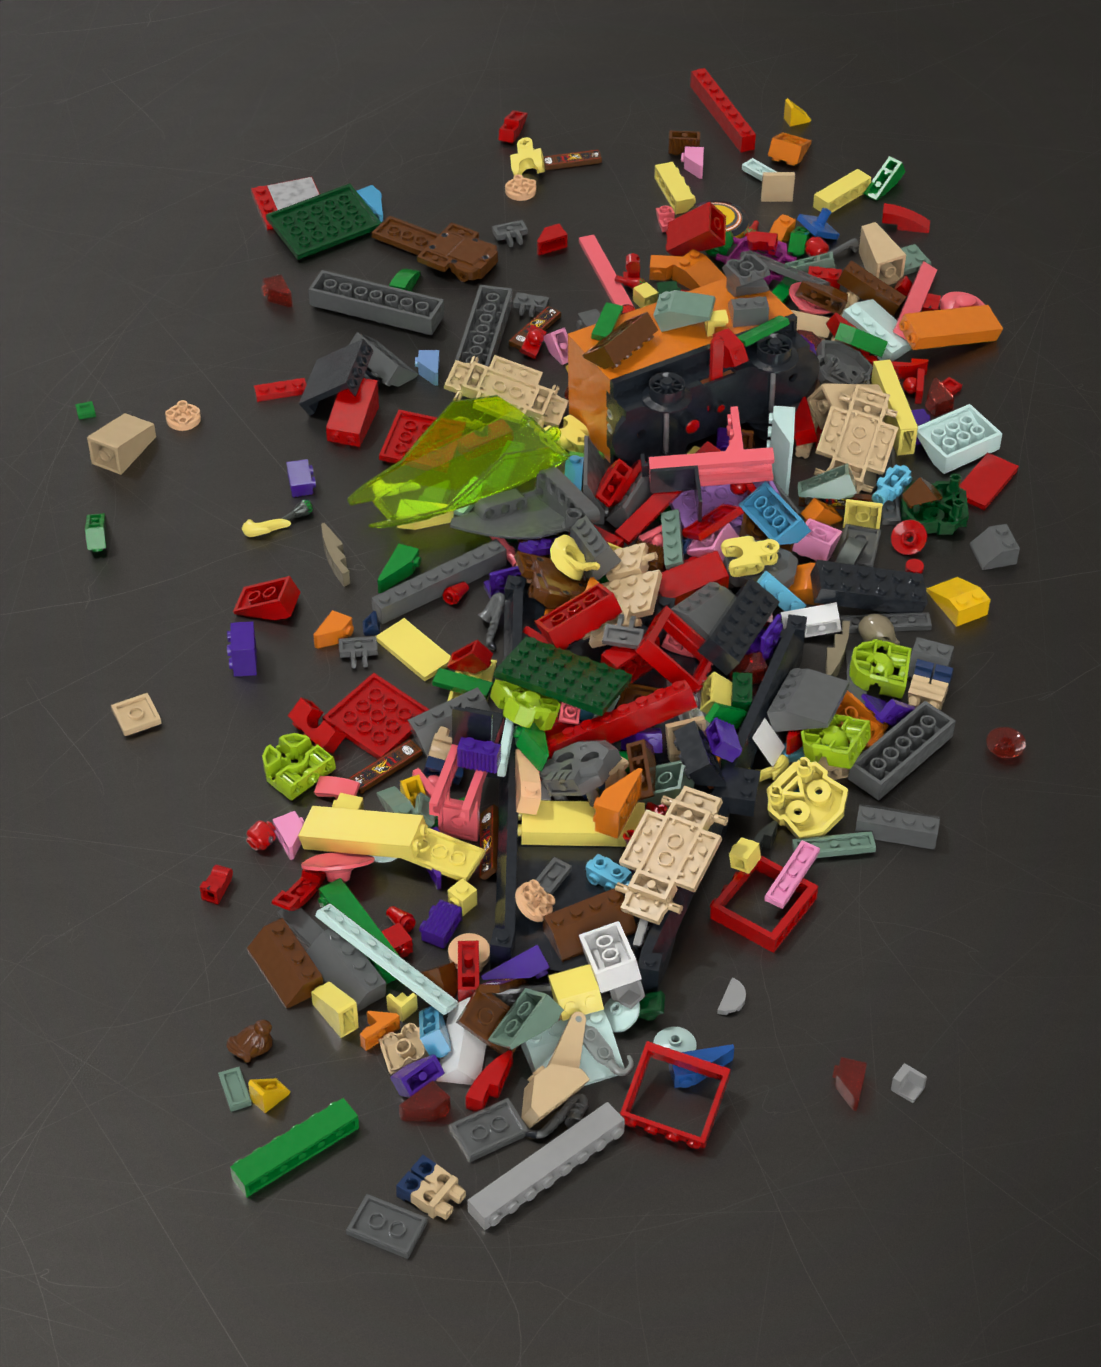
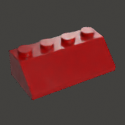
M598 583L534 622L549 644L564 650L572 642L584 638L587 633L597 630L602 624L617 618L622 613V610L614 593Z

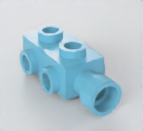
M896 464L893 468L889 467L885 477H880L876 483L878 488L872 495L873 502L884 504L887 500L893 501L897 496H900L903 489L912 481V471L905 465L899 466Z
M597 854L593 860H589L585 867L588 881L592 885L600 884L604 887L605 891L615 888L618 882L628 886L632 879V872L628 868L620 866L610 858L603 857L600 854Z

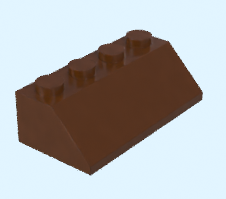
M852 260L845 267L837 281L864 301L875 300L892 317L907 299L906 296Z
M645 312L624 321L582 356L603 369L609 367L614 369L621 364L622 359L629 358L633 350L636 351L643 347V342H648L654 338L653 334L658 331V328L649 313Z
M615 888L543 916V932L562 962L584 954L579 938L580 934L617 921L620 922L625 936L636 933L637 926L633 915L622 912L620 908L625 899V895L622 892L615 891Z
M283 918L264 926L247 947V951L286 1009L312 997L311 992L316 987L323 985L322 974Z

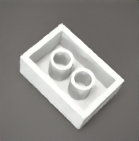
M619 921L579 935L584 955L591 966L601 993L642 979L637 960Z

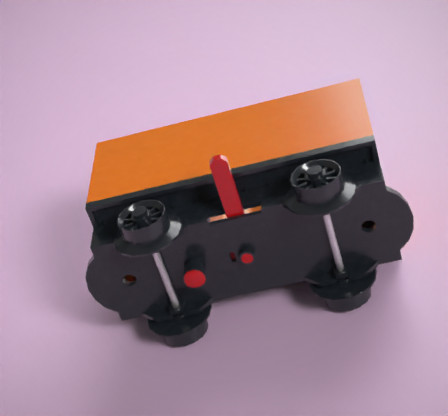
M727 278L687 291L715 296L716 300L713 311L726 310L729 322L726 323V326L715 327L714 333L729 328L738 337L759 326L733 327L728 309V302L731 299L766 297L769 305L768 321L777 316L788 318L790 323L788 326L747 347L744 346L749 361L729 368L723 367L724 339L720 336L707 337L704 326L705 322L661 332L653 316L657 302L620 316L615 329L624 321L648 312L658 331L653 334L654 338L648 342H643V347L636 351L633 350L632 355L625 360L622 359L621 364L614 369L612 367L603 369L582 356L599 342V340L591 339V334L596 324L568 333L569 415L574 416L587 427L592 443L605 455V458L611 465L620 458L628 466H632L641 459V454H644L646 463L649 461V457L687 454L689 452L687 449L688 444L717 434L719 427L727 428V414H730V407L738 406L740 424L748 422L753 427L755 436L762 440H771V437H768V426H772V424H769V413H773L774 406L792 407V405L801 402L802 398L806 397L807 392L813 387L819 374L820 364L818 357L810 350V344L797 332V316L770 290L763 293L734 297L727 291Z

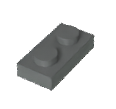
M554 857L536 880L547 894L553 895L571 872L572 866Z

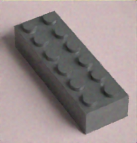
M927 701L922 702L857 758L852 768L849 769L848 780L877 800H880L953 737L956 721Z

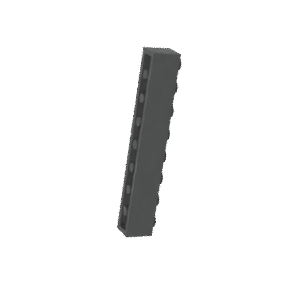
M497 539L372 597V612L376 611L381 624H385L443 596L444 590L462 581L468 584L506 566V549Z

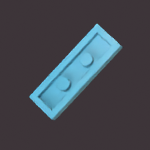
M765 571L757 582L780 601L778 606L783 611L803 609L807 606L769 572Z

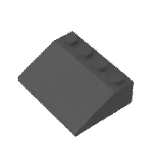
M584 436L583 494L600 511V520L593 524H604V517L608 516V507L597 499L595 495L600 481L607 471L605 470V461L589 436Z
M709 582L671 608V610L701 637L706 639L735 595L726 587L716 582Z
M808 668L790 670L767 711L774 732L828 728L850 686V682Z

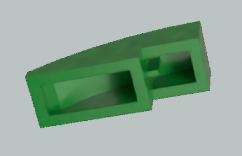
M402 269L394 276L389 286L412 292L421 275V271Z

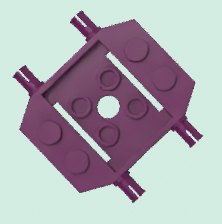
M747 236L743 237V239L733 237L734 244H737V246L729 256L717 254L716 260L724 262V265H726L728 260L741 259V252L750 250L747 246ZM778 241L777 250L774 255L777 258L769 255L768 251L759 250L765 252V254L757 252V250L753 251L783 264L786 261L792 262L797 260V257L787 254V243ZM769 270L771 275L763 278L767 285H769L773 279L781 282L783 275Z

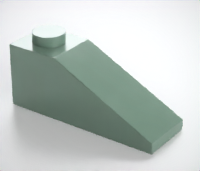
M833 251L785 263L806 273L809 272V266L837 269Z
M395 786L377 792V796L386 812L414 815L415 809L410 800Z

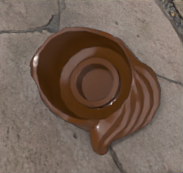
M265 1019L258 1020L255 1024L241 1030L238 1035L231 1036L226 1045L229 1052L247 1063L251 1061V1058L265 1054L273 1045L270 1034L272 1025Z

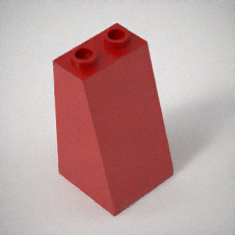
M707 202L668 222L666 251L671 256H685L692 249L701 252L724 246L726 215L711 202Z
M363 378L355 396L348 388L338 392L326 426L327 441L357 447L361 446L379 408L377 380Z
M718 550L662 572L658 596L675 598L676 606L709 582H716L728 589L729 574Z

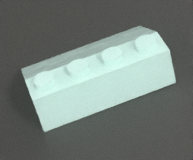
M875 300L857 302L844 310L842 317L856 328L888 341L882 358L877 356L880 361H895L912 349L907 340L893 332L897 320Z
M968 404L918 426L917 437L932 463L945 474L985 456L987 452L992 453L999 450L1002 433L972 405Z
M774 406L773 413H769V424H772V426H768V437H771V440L767 439L766 448L773 447V479L788 496L794 444L795 407Z
M604 1010L586 1014V1025L598 1030L612 1048L616 1064L624 1069L611 1025ZM569 1019L565 1021L559 1020L548 1030L521 1044L532 1073L542 1065L545 1068L547 1067ZM582 1046L579 1069H582L590 1079L584 1086L618 1076L606 1066L598 1063L586 1047Z

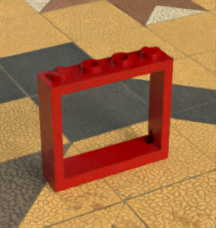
M667 605L654 617L635 650L670 683L673 684L676 681L686 680L694 694H697L703 687L702 684L707 679L706 675L711 671V666L713 665L697 651L705 639ZM662 628L700 661L693 676L654 643Z
M761 856V859L749 874L742 871L735 872L729 885L726 884L723 887L720 896L712 900L710 904V918L774 953L815 902L819 886L803 878L795 890L802 895L774 930L769 932L725 908L726 904L755 870L776 880L784 867Z
M646 1041L620 1115L625 1119V1125L635 1128L637 1125L643 1127L644 1131L650 1134L657 1135V1133L666 1135L665 1138L670 1141L678 1142L680 1140L686 1142V1145L693 1149H699V1147L705 1149L731 1076V1071L729 1068ZM651 1057L720 1080L701 1137L631 1114Z

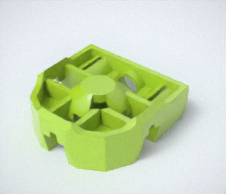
M878 639L862 642L853 649L849 676L856 686L865 691L869 690L870 684L878 683V686H880L879 694L902 699L907 683L912 648ZM883 646L884 650H887L886 654L876 652L877 648L880 649ZM894 667L899 668L898 676L893 675Z
M496 679L490 695L499 709H504V717L526 728H530L534 721L537 727L543 731L552 729L561 706L558 700Z
M835 714L828 728L802 730L801 738L804 756L810 762L817 763L823 756L826 757L828 766L851 769L871 738L870 721ZM842 721L843 725L840 728L838 727V724H840Z
M298 733L281 736L276 749L272 745H268L262 755L267 782L291 801L316 784L320 776H327L336 769L333 756L318 744L314 747L307 735ZM282 753L285 754V758L281 757ZM296 759L298 763H291V760Z

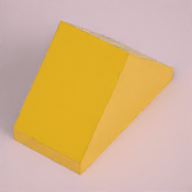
M787 98L785 100L784 119L790 127L811 121V118L803 109Z
M418 774L400 781L401 792L410 800L415 809L416 796L420 792L426 795L420 775Z
M277 1078L251 1079L248 1082L251 1101L264 1113H267L291 1092Z

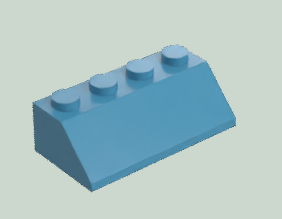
M766 481L739 504V507L742 508L769 539L777 541L779 545L798 543L811 532L802 518Z

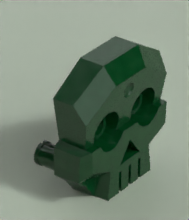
M954 473L950 475V481L931 483L941 494V500L922 503L921 506L919 504L914 505V508L910 509L901 495L902 520L918 521L925 527L927 534L936 532V535H951L959 527H967L969 518L966 491L960 488L961 476ZM914 480L910 482L902 494L915 482Z

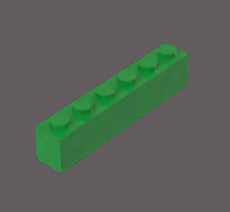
M341 878L319 888L320 898H318V901L322 908L328 904L333 905L398 955ZM366 956L386 984L396 980L394 976Z
M344 1098L332 1102L326 1109L319 1113H314L303 1123L294 1125L288 1132L281 1136H276L270 1143L255 1149L252 1154L244 1159L237 1160L230 1166L233 1181L247 1198L359 1129L358 1115Z

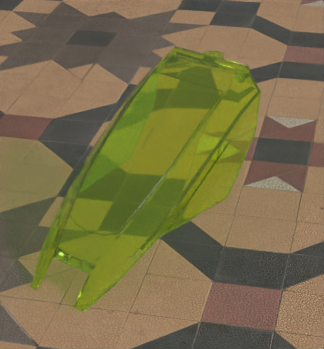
M498 395L452 401L399 462L367 481L350 495L347 500L350 505L373 501L374 505L388 519L369 524L371 528L379 529L415 523L475 504L481 498L515 488L536 478L540 470L558 466L568 460L570 454L557 443L561 436V430L557 426H552L545 431L532 417H528L517 407Z

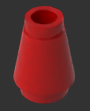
M462 581L446 588L443 593L444 601L449 605L457 604L469 590L468 584Z
M395 906L389 907L386 911V916L395 925L400 922L407 933L414 928L416 921L412 914Z

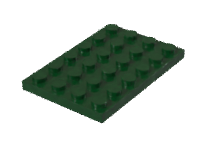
M350 183L266 214L267 221L297 260L372 232L381 224V221Z
M527 636L494 670L493 676L599 716L604 715L632 680V674L626 673L624 670H616L605 663H599L590 660L588 657L576 655L569 650L555 648L552 644H546Z

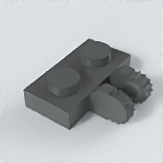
M523 220L492 226V232L497 241L506 239L509 247H512L514 243L512 237H516L517 243L521 245L523 244L522 235L528 234V229Z
M517 292L513 308H519V315L521 316L524 315L526 310H529V317H534L536 311L542 312L549 305V297Z
M619 614L617 625H605L602 644L636 649L644 636V629L635 628L636 616H631L629 627L623 626L624 614Z
M377 637L339 639L340 658L351 657L352 668H356L357 662L355 657L363 656L362 665L368 667L367 656L378 655Z

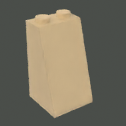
M876 222L862 226L859 254L865 269L888 285L897 283L904 275L906 254Z
M822 384L807 398L811 411L821 430L824 428L831 405L848 410V402L839 400L840 394L843 393L851 396L857 384ZM858 384L883 392L879 384Z
M124 413L87 437L92 464L122 475L156 438L154 424Z

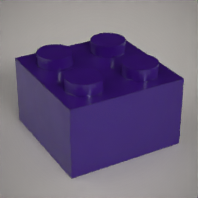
M254 622L231 623V631H227V640L231 642V644L227 645L228 656L232 657L229 658V668L233 669L234 677L257 675V647Z

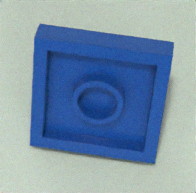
M822 208L818 217L799 214L797 218L815 237L837 240L840 235L826 222L832 213L827 208Z

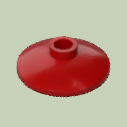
M915 520L900 522L891 534V543L894 549L903 555L918 553L927 542L925 527ZM909 537H913L912 542L907 541Z

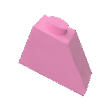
M685 147V153L681 155L684 169L702 179L704 147Z
M565 327L544 335V341L549 353L561 365L568 363V334Z
M295 811L273 819V825L276 828L274 832L290 860L295 858L301 845L298 835L304 824L303 818H299Z

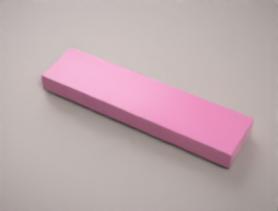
M802 840L766 893L764 901L783 909L817 858L820 848Z

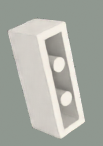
M837 602L781 612L783 629H786L788 614L807 617L805 638L842 631Z

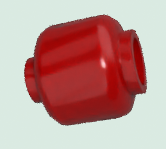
M812 237L805 244V252L810 257L828 253L829 245L821 237Z
M257 821L247 830L246 841L254 850H265L275 841L276 834L274 831L276 828L269 821Z

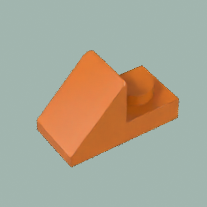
M367 1011V1022L370 1026L360 1033L361 1047L367 1051L378 1044V1039H382L384 1035L399 1030V1015L397 1013Z

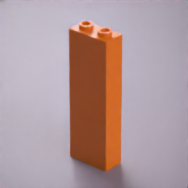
M989 305L904 314L899 323L900 330L903 331L907 342L913 350L996 341L1003 330Z

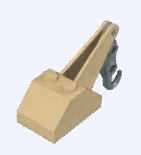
M575 1012L569 1018L547 1067L545 1068L542 1065L527 1079L529 1083L524 1088L521 1119L529 1129L566 1102L571 1096L579 1092L590 1080L585 1072L579 1069L583 1045L598 1063L609 1068L615 1075L626 1076L633 1070L634 1062L630 1055L627 1056L629 1064L626 1068L622 1069L616 1064L612 1048L596 1028L586 1025V1017L582 1012Z

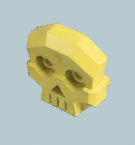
M801 757L800 761L793 762L767 788L768 813L780 826H786L797 839L825 836L844 816L848 789L828 777V771L819 763L810 762L808 758ZM817 790H821V791H822L821 794H816L815 792H816ZM795 811H801L802 813L800 815H796Z

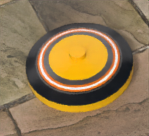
M721 200L705 201L694 205L688 210L689 212L707 202H711L726 215V231H731L733 237L739 239L744 236V231L749 227L747 213L741 207L731 202Z

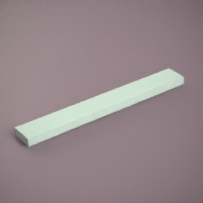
M328 904L317 910L315 916L440 1013L445 1015L456 1008L457 1000L333 905Z

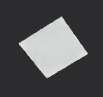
M764 718L752 739L773 767L785 746Z

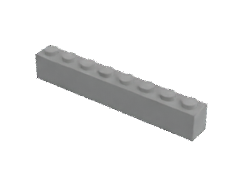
M606 1102L469 1198L468 1212L484 1230L490 1226H496L503 1217L509 1213H514L521 1204L534 1199L538 1192L544 1188L551 1187L555 1180L569 1174L573 1167L579 1163L583 1164L590 1155L596 1151L603 1150L611 1140L621 1137L624 1133L625 1119Z

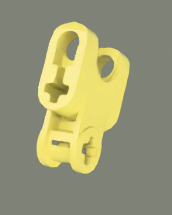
M531 138L520 139L517 142L518 153L510 155L513 175H522L525 170L531 168L536 169L537 174L545 172L542 149H534Z
M567 415L563 418V428L558 429L549 425L542 429L543 440L556 451L562 452L566 449L569 452L584 453V436H589L587 427L574 416Z
M752 536L724 540L721 544L723 555L737 558L729 564L730 575L732 577L754 575L762 572L764 566L774 565L778 561L779 543L772 539L755 542Z

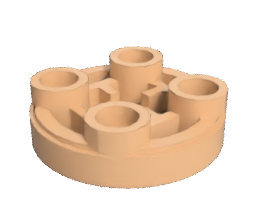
M515 175L513 179L506 183L505 193L509 198L517 201L531 199L536 194V181L523 178L522 175Z
M185 400L178 401L177 405H174L165 412L168 426L175 430H190L201 421L200 409L192 404H188Z
M532 879L529 882H525L516 890V904L520 911L530 920L542 922L543 916L552 913L555 898L553 895L547 894L537 880Z
M473 933L457 936L451 941L448 948L450 962L454 961L455 967L458 969V941L479 940V972H481L490 959V946L487 940Z

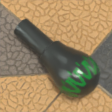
M303 499L292 509V512L281 519L291 521L294 518L309 515L313 511V504L310 500Z

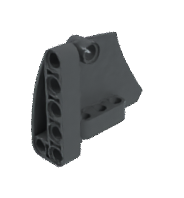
M554 466L539 471L535 489L521 493L518 489H511L481 498L476 502L473 512L452 518L450 527L498 538L539 539L564 531L571 532V527L585 515L592 523L600 520V511L588 497Z

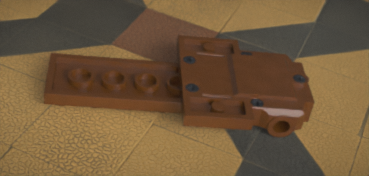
M388 216L372 232V238L418 255L417 262L442 272H445L450 267L451 272L462 282L478 278L482 279L498 262L497 246L479 240V232L452 222L440 234Z
M539 538V539H517V540H518V543H522V542H527L528 540H533V541H535V540H541V538ZM517 551L514 558L521 575L526 579H532L529 587V597L538 600L549 609H556L583 593L587 587L589 580L584 573L580 581L566 576L556 568L551 560V554L536 556Z

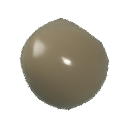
M869 614L864 616L859 622L858 631L864 642L878 639L900 645L896 638L893 623L886 616Z

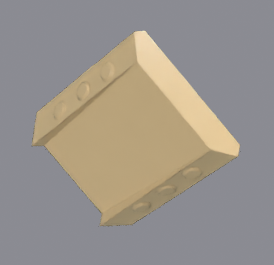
M414 1023L404 1025L401 1033L395 1034L390 1032L384 1035L382 1039H378L390 1074L396 1073L406 1065L429 1056L420 1040L419 1027Z

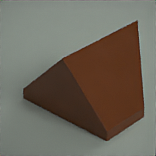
M921 477L902 494L903 500L910 509L914 508V505L919 504L921 506L922 503L942 499L935 486Z
M454 961L420 972L455 998L458 989V973Z

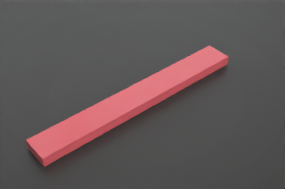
M595 235L579 237V244L611 302L623 306L622 314L636 310L622 284L615 282L616 273Z
M924 261L918 270L893 330L895 334L905 340L907 339L903 331L900 330L899 323L904 314L921 311L937 272V269Z

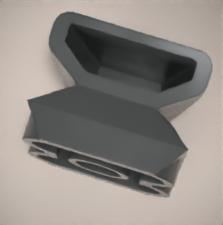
M744 254L739 260H728L727 264L722 267L727 278V291L734 297L769 291V287L763 279L771 275L769 267L755 254Z

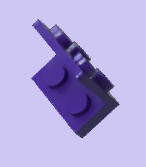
M518 566L489 573V580L484 581V588L489 598L498 592L505 595L508 575L523 577Z
M777 614L767 630L761 629L743 658L763 665L767 659L772 657L775 647H778L782 638L780 636L783 623H781L782 615Z
M864 693L861 695V698L865 701L864 705L876 714L875 718L879 722L888 723L892 727L897 725L915 709L914 706L894 699L886 703L884 700Z

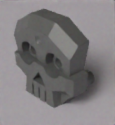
M822 340L816 349V355L820 364L818 374L820 386L822 384H870L869 380L873 366L861 352L840 341Z
M779 547L777 552L778 561L774 565L764 566V570L758 574L732 577L728 569L729 564L737 558L725 556L723 563L729 574L728 588L742 587L750 578L757 582L765 571L774 576L786 588H789L794 584L798 559L790 551Z
M606 740L579 741L555 751L552 759H548L539 775L549 796H553L555 801H569L566 796H583L586 794L590 806L593 807L596 798H600L596 788L606 782L610 776L609 772L622 758L618 749Z

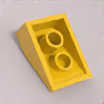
M956 577L926 588V592L956 627L988 615L991 599L980 587L966 580Z

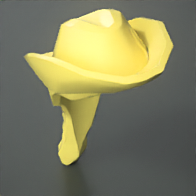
M568 535L556 538L550 548L551 560L556 568L574 580L580 581L584 571L600 569V564L597 562L586 563L584 554L580 551L575 540Z

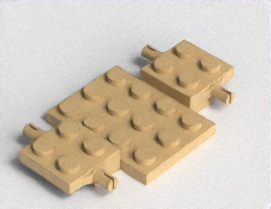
M494 355L489 367L477 363L479 359L478 357L475 359V356L472 357L470 363L455 360L444 385V389L456 393L453 398L455 403L456 401L460 403L462 396L474 399L472 409L519 426L522 425L525 417L537 422L535 431L539 429V432H542L544 425H550L554 428L559 427L569 400L557 395L559 387H556V385H553L552 389L538 385L543 372Z
M858 384L851 396L843 393L840 394L839 400L848 402V410L831 405L815 453L832 459L826 471L848 463L856 481V494H859L861 490L871 494L874 487L864 484V475L867 470L883 476L899 427L884 423L882 420L885 415L896 418L898 411L888 408L889 394ZM816 468L814 475H818L826 471Z
M646 542L614 550L621 559V562L606 574L609 582L600 583L614 593L622 610L620 614H624L623 626L629 627L631 616L638 618L636 619L635 627L642 626L640 618L653 615L662 573L660 570L648 571V561L657 560L658 555L656 552L647 554L649 547ZM619 615L614 620L602 624L599 629L587 633L582 639L590 638L589 644L592 648L605 646V644H602L605 625H617Z
M684 786L681 793L675 799L665 795L661 799V804L670 806L665 816L646 809L619 860L621 866L636 871L628 886L620 882L615 886V891L625 894V899L620 907L622 912L660 925L668 910L681 914L683 906L672 902L678 890L677 886L696 892L722 841L720 835L708 831L714 822L724 826L728 822V817L718 815V811L723 803L721 798Z

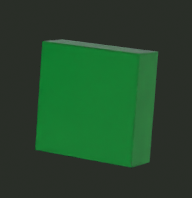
M92 401L75 404L79 420L96 417Z

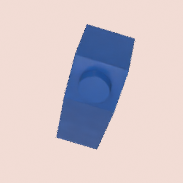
M734 1045L681 1053L724 1067L733 1061ZM669 1064L674 1088H687L698 1084L708 1077Z

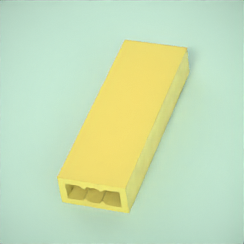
M891 360L874 361L871 384H879L883 393L890 395L888 408L898 411L896 418L887 415L883 418L884 423L899 427L893 444L897 456L914 454L918 426Z
M540 801L536 815L518 813V821H522V824H518V836H522V845L627 847L623 834L626 833L629 837L627 830H636L645 813V803L637 802L617 839L595 831L593 817L596 809L590 806L589 801Z
M312 806L298 837L303 849L415 860L417 853L421 850L423 839L428 834V825L423 815Z

